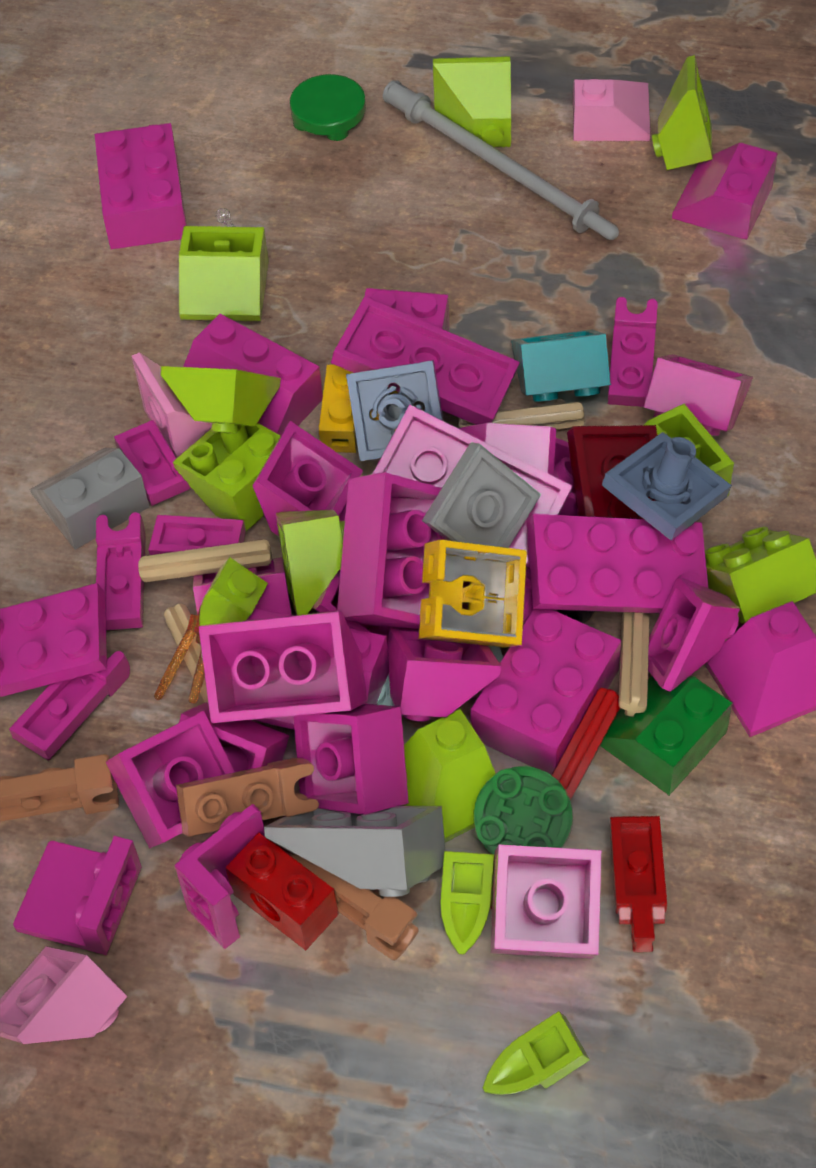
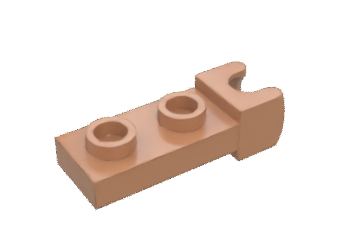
M103 754L75 759V768H48L38 774L21 777L1 776L0 822L83 807L86 815L117 809L119 807L118 788L106 764L110 756Z
M291 758L268 763L267 766L176 785L183 834L191 837L217 831L228 816L235 812H242L252 804L261 811L262 820L283 815L290 817L315 811L319 806L316 799L307 798L304 794L294 792L296 782L300 778L311 775L314 772V766L306 759Z
M293 854L292 857L335 889L338 912L366 931L368 944L394 961L404 953L419 932L418 928L411 923L417 916L415 910L396 897H384L381 899L377 889H359L301 856Z

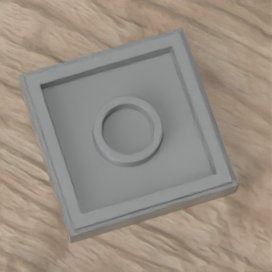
M471 442L425 514L422 522L448 541L509 548L541 494L482 445Z

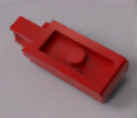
M660 816L610 817L615 913L618 914L619 924H631L633 952H653V941H655L654 924H665V913L667 910Z

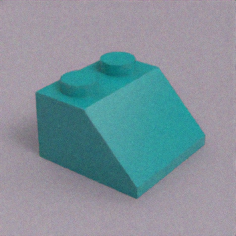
M592 329L511 339L514 359L520 362L517 374L521 392L526 396L532 395L534 402L558 399V392L574 390L575 396L596 395L600 393V386L611 385L606 334Z

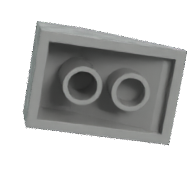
M396 806L366 815L317 808L312 812L283 817L264 827L267 839L359 889H379V894L384 897H397L410 893L411 887L417 883L428 881L431 874L443 867L445 841L442 806Z

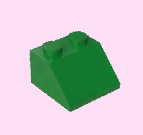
M653 676L648 679L647 709L643 713L627 716L625 715V710L621 708L600 746L670 796L727 733L733 703L694 676H689L671 692L662 689Z

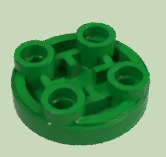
M323 74L306 79L293 90L290 97L293 126L299 131L326 135L332 141L345 139L349 134L348 130L355 127L362 120L366 111L365 94L362 87L356 81L337 74Z
M518 766L500 770L486 782L477 797L474 809L476 834L485 848L494 855L498 845L562 848L567 842L573 826V807L570 797L556 778L541 769Z

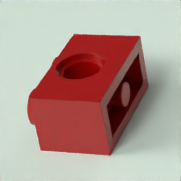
M260 832L225 867L229 883L234 891L233 895L305 951L339 915L335 889Z

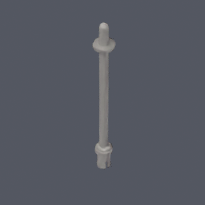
M397 80L391 81L383 91L384 102L405 113L407 120L414 124L421 121L426 122L573 217L572 224L576 232L583 233L590 228L608 240H614L618 237V227L598 214L599 203L594 199L586 200L581 204L431 108V100L427 95L423 93L416 94Z

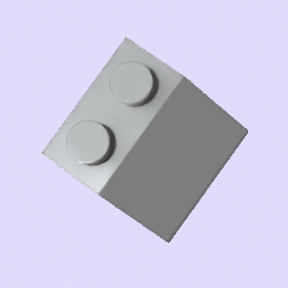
M103 448L30 489L33 497L75 550L96 538V520L98 516L106 515L109 521L108 526L112 529L128 520L132 513H140L149 508L142 475L119 448Z

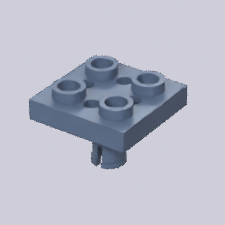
M434 360L346 374L360 461L382 457L408 406H413L416 401L424 403V412L443 421ZM391 383H397L399 385L400 391L398 394H390L391 392L397 389L396 386H391L388 389V386ZM418 404L416 408L421 410L422 406ZM372 409H373V412L371 413L372 417L375 418V417H377V415L379 414V417H378L379 420H373V419L371 418L370 412H371Z
M663 432L605 474L602 483L604 488L670 540H673L727 498L732 485L695 457L696 448L691 441L682 437L671 439Z

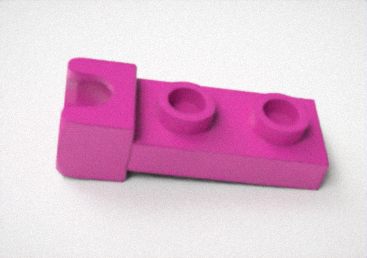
M619 297L616 300L610 367L611 385H609L608 404L638 407H644L653 374L658 302L655 299L648 300L646 310L640 314L629 312L626 298Z
M134 512L129 516V523L125 529L114 531L108 526L107 516L100 515L96 520V583L105 592L106 630L143 628L144 582L141 580L138 570V562L141 557L145 556L146 549L143 519L139 513Z
M121 651L114 652L107 659V670L50 684L9 728L12 738L49 761L107 695L112 697L128 679L130 665L125 654Z

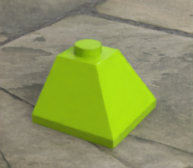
M695 55L686 58L658 117V133L652 134L656 157L663 156L667 170L713 159L712 123Z
M510 56L433 58L434 110L492 147H511Z
M161 366L162 378L194 421L212 423V432L237 434L238 425L256 426L280 387L281 378L237 369Z
M334 510L275 513L289 601L296 615L309 613L341 569L345 520L339 521V516Z
M459 709L447 717H442L418 729L404 744L409 803L400 806H442L445 843L475 828L474 809L477 797L486 782L496 774L485 745L462 710Z

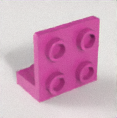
M254 804L242 812H235L228 816L216 833L203 843L198 842L190 846L182 854L179 862L175 864L187 910L224 950L240 938L235 919L239 912L230 898L234 891L229 883L225 867L258 832L265 836L261 811Z
M114 836L108 851L102 853L57 841L48 842L13 922L15 930L20 933L107 955L142 868L133 840Z

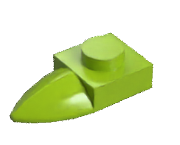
M229 557L220 568L203 598L200 607L199 625L246 621L252 614L268 583Z
M444 851L441 915L446 933L459 954H465L475 944L487 922L490 906L493 904L494 854Z
M558 1011L515 1039L502 1051L490 1068L482 1088L485 1093L498 1095L526 1091L539 1084L547 1089L590 1061L566 1016Z

